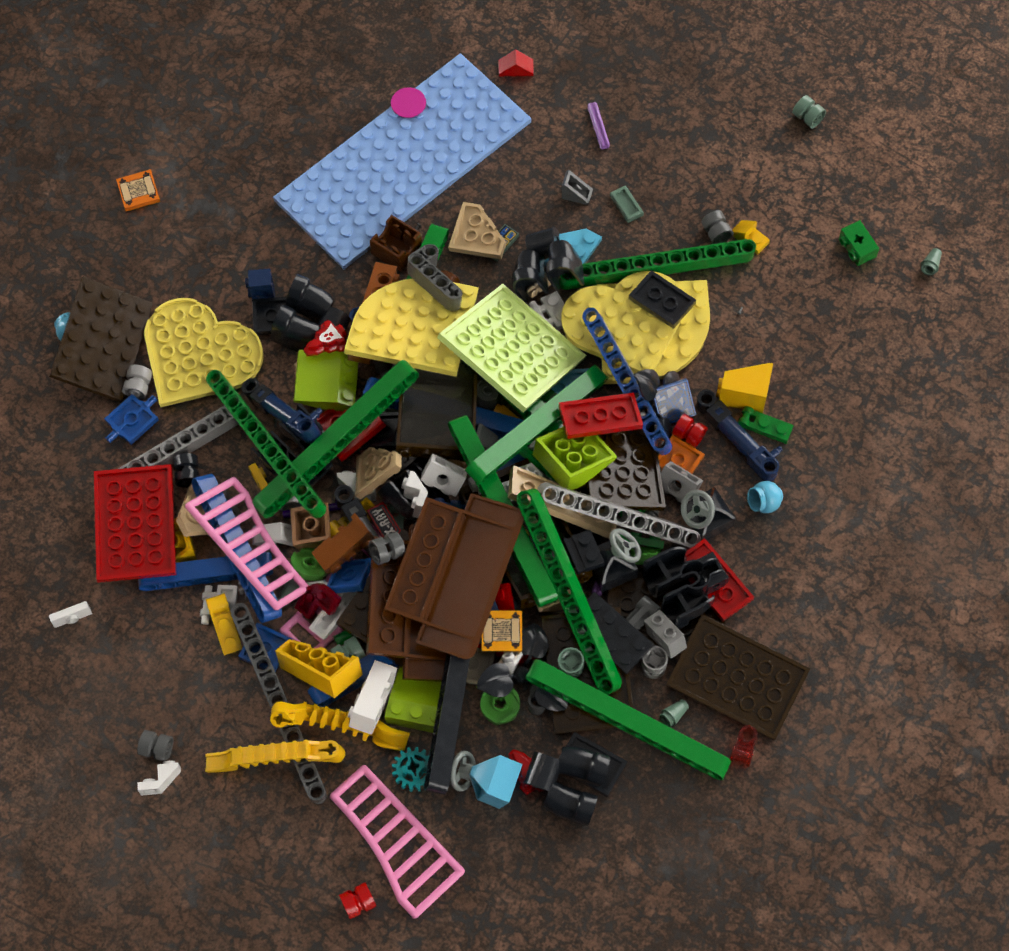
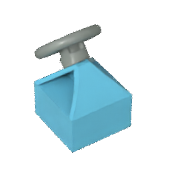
M461 751L453 759L450 782L452 787L460 792L467 790L472 784L477 800L500 809L510 802L523 764L499 755L476 765L475 758L469 751ZM460 761V767L458 769V772L456 773V768ZM461 778L467 780L463 785L457 783Z

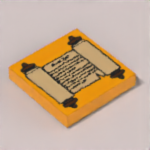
M491 611L482 634V652H522V611Z

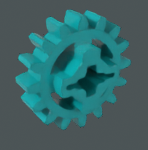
M408 747L407 753H404L402 750L400 751V758L395 756L394 759L397 764H392V769L396 771L392 772V775L397 777L395 780L396 784L402 782L401 787L403 790L408 786L410 792L413 791L414 787L419 792L420 786H424L425 776L421 780L420 777L423 773H426L429 755L426 756L425 749L419 752L418 747L414 751H411L410 747ZM408 759L406 764L404 766H401L403 762ZM412 762L417 771L416 776H414V772L411 770ZM408 777V778H410L411 780H413V782L408 781V780H406L405 778Z

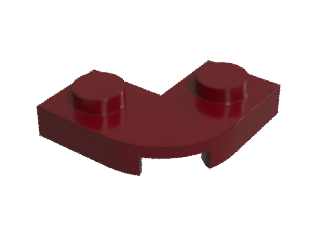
M315 583L306 587V592L300 596L294 608L307 619L314 617L318 607L330 616L335 614L342 598L327 585Z

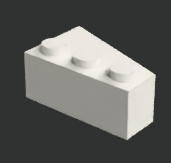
M374 661L369 675L362 685L361 693L357 694L354 702L355 706H351L349 710V727L372 735L388 703L396 677V667Z

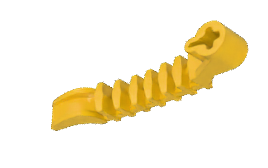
M276 702L271 709L270 722L275 727L302 725L305 720L309 721V726H313L314 723H320V728L329 725L333 731L336 727L342 728V733L351 730L354 737L357 736L358 732L363 733V741H366L369 735L373 736L372 741L374 744L388 749L405 751L410 735L409 732L387 726L381 720L378 721L372 735L349 727V711L343 712L337 708L334 710L328 708V706L320 707L318 704Z
M304 740L301 742L259 744L258 746L248 745V747L238 746V748H230L223 752L205 754V772L238 770V765L247 769L250 767V764L256 767L259 763L268 765V762L278 764L282 760L286 763H290V760L301 762V759H306L309 762L339 763L345 757V750L333 740Z

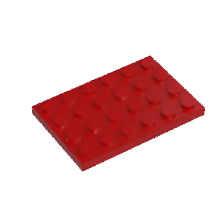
M172 465L94 471L97 582L177 575Z

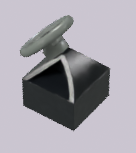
M715 487L706 492L692 490L682 500L680 514L686 524L700 534L701 540L705 538L708 541L734 526L735 516Z
M616 528L612 530L609 537L610 541L598 545L605 566L592 570V574L602 593L638 577V568L635 562L641 558V549L636 539L624 529ZM620 535L626 537L630 542L624 540ZM630 549H635L634 557L629 553Z

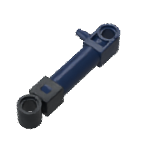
M255 378L247 379L242 384L241 389L252 404H255L257 408L267 415L270 413L281 421L305 443L312 444L321 435L320 429L314 422L323 412L321 408H317L307 416L302 411H296L276 396L274 391L264 384H260Z
M709 389L700 391L696 402L697 410L705 414V419L730 440L747 459V464L763 481L775 480L779 470V462L775 457L783 451L782 447L778 446L771 452L763 445L760 447L732 417L730 409L721 400L716 402V395L713 391ZM703 400H708L710 403L706 404V403H703L702 401H703ZM770 467L773 471H767L765 468Z

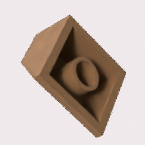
M328 502L324 503L326 505V513L321 518H313L303 507L290 508L292 545L297 550L301 551L302 548L316 549L323 541L331 537Z

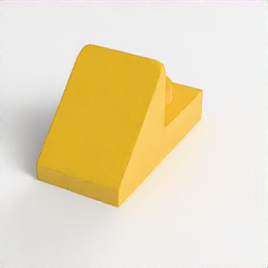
M741 220L732 229L734 232L733 237L737 240H753L756 244L755 253L758 255L769 244L770 239L756 229V221Z

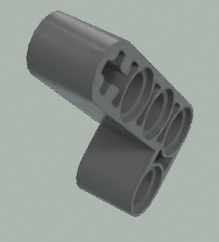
M427 244L408 256L407 263L408 275L447 310H459L462 302V290L436 267L439 253L437 246Z

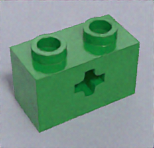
M861 220L841 229L839 242L847 249L850 259L855 261L857 266L877 257L879 247Z

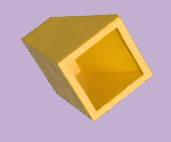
M773 363L725 371L724 377L719 378L716 397H719V400L728 407L743 409L744 406H749L755 411L763 413Z

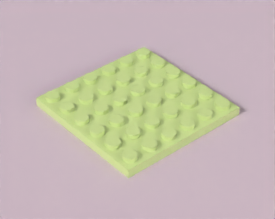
M501 284L445 328L437 337L523 413L587 356L504 284Z

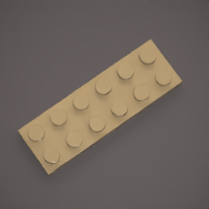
M513 465L510 469L508 498L517 501L518 493L529 489H537L544 482L560 485ZM551 488L546 490L545 497L551 495ZM569 494L564 496L563 503L569 500ZM587 500L581 503V508L586 507ZM544 501L551 516L586 530H591V532L609 538L611 531L617 527V524ZM599 509V514L603 513L605 509Z

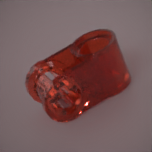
M746 725L741 728L730 757L731 762L735 760L746 764L747 767L750 766L758 734L753 726ZM750 733L753 739L745 740L742 734Z

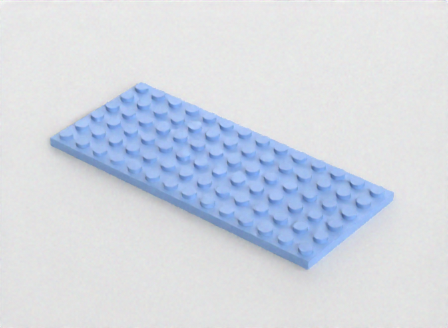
M461 53L416 87L426 98V107L421 114L412 118H404L397 115L392 107H389L273 196L274 201L343 270L371 249L370 240L375 234H378V236L382 234L386 226L385 222L391 215L403 222L407 221L531 123V117Z

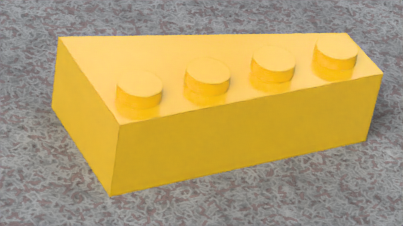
M291 639L275 650L281 669L333 698H336L363 675L359 657L357 656L346 657L344 653L338 651L336 653L327 652L326 648H312L311 644Z

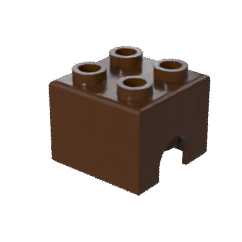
M391 215L385 222L386 226L380 236L375 234L370 240L371 254L389 265L397 266V270L401 272L408 263V256L420 249L422 237L421 232Z

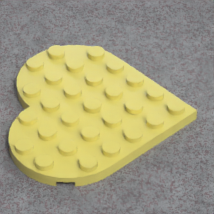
M650 271L637 272L625 277L617 284L615 289L607 286L582 288L567 299L561 313V325L566 338L577 348L604 359L582 318L583 312L587 308H595L603 317L627 363L635 373L644 369H656L681 321L673 329L629 300V294ZM655 272L656 274L660 275L661 277H663L664 279H666L667 281L681 289L680 286L672 278L662 273ZM596 315L591 316L589 322L594 321ZM600 331L598 337H602L605 331ZM613 346L608 347L606 353L611 352ZM617 362L616 365L621 366L622 362Z
M177 298L169 300L157 307L153 315L146 322L144 336L160 407L214 395L215 392L206 381L207 374L212 370H219L232 386L238 389L242 387V384L247 379L255 378L262 367L264 353L257 334L251 328L249 329L239 322H218L214 312L207 305L205 306L195 299Z

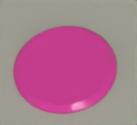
M402 88L392 96L391 107L397 115L404 118H412L423 112L426 107V98L416 88Z

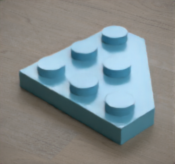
M587 228L559 234L560 240L568 241L573 246L582 264L588 261L602 241V236ZM548 258V259H545V262H544V265H545V266H546L547 262L549 261V258Z

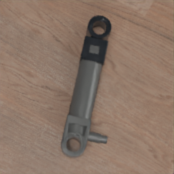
M347 485L338 486L334 492V502L341 509V514L347 524L353 520L351 516L356 513L372 535L379 537L368 520L367 513L358 498L354 499L352 488ZM342 494H346L349 496V498L346 500H342L339 498V496ZM368 548V549H366V552H367V554L369 555V557L371 558V555H370V552H369V548Z

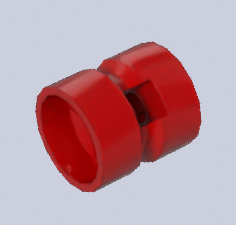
M684 413L676 423L672 435L681 440L685 438L687 444L696 448L705 436L708 427L700 422L694 423V419Z
M366 882L356 886L353 892L347 890L339 894L350 920L361 915V910L367 912L377 907Z

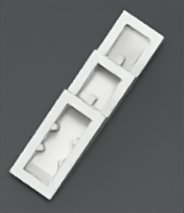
M357 592L338 593L342 600L335 614L329 616L322 610L309 629L325 640L338 627L336 621Z

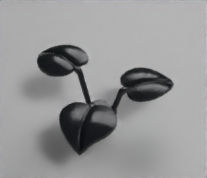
M644 369L638 371L633 376L638 383L644 400L649 401L652 406L660 383L659 376L653 369ZM675 371L667 372L663 378V385L681 380L679 374ZM634 394L635 398L637 399L639 397V394ZM655 412L670 439L673 431L670 420L667 418L663 419L662 415ZM653 425V432L656 430L657 425ZM661 441L658 444V448H663L666 441Z
M532 623L522 630V654L528 655V658L522 667L516 669L513 674H509V668L505 664H492L481 674L476 688L493 697L500 698L507 696L511 692L513 683L516 685L532 684L526 679L529 671L526 667L532 656L541 659L548 651V638L544 630L536 623ZM540 687L535 691V700L543 708L551 711H564L567 709V701Z

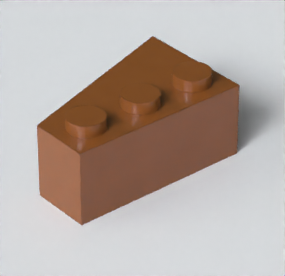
M356 513L351 516L353 520L346 527L341 525L336 535L332 538L328 537L311 552L328 575L339 571L342 567L341 565L346 561L350 562L356 558L360 550L368 549L369 541L374 537Z

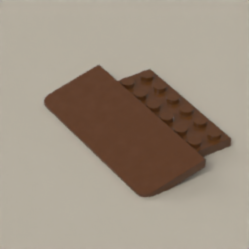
M472 493L465 510L428 497L425 498L384 610L422 623L415 642L416 644L461 659H470L475 655L524 522L520 509Z
M413 524L409 526V540H403L405 551L415 528ZM371 557L366 654L403 658L402 680L442 682L446 653L415 643L422 623L384 610L403 557L395 560L390 558L389 562L377 565Z

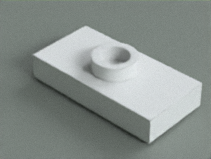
M84 601L50 614L49 618L53 626L57 628L64 624L76 623L80 618L91 615L92 611L88 603Z

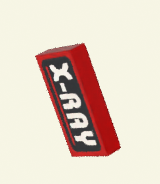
M383 502L366 510L381 537L393 532L400 533L401 529Z

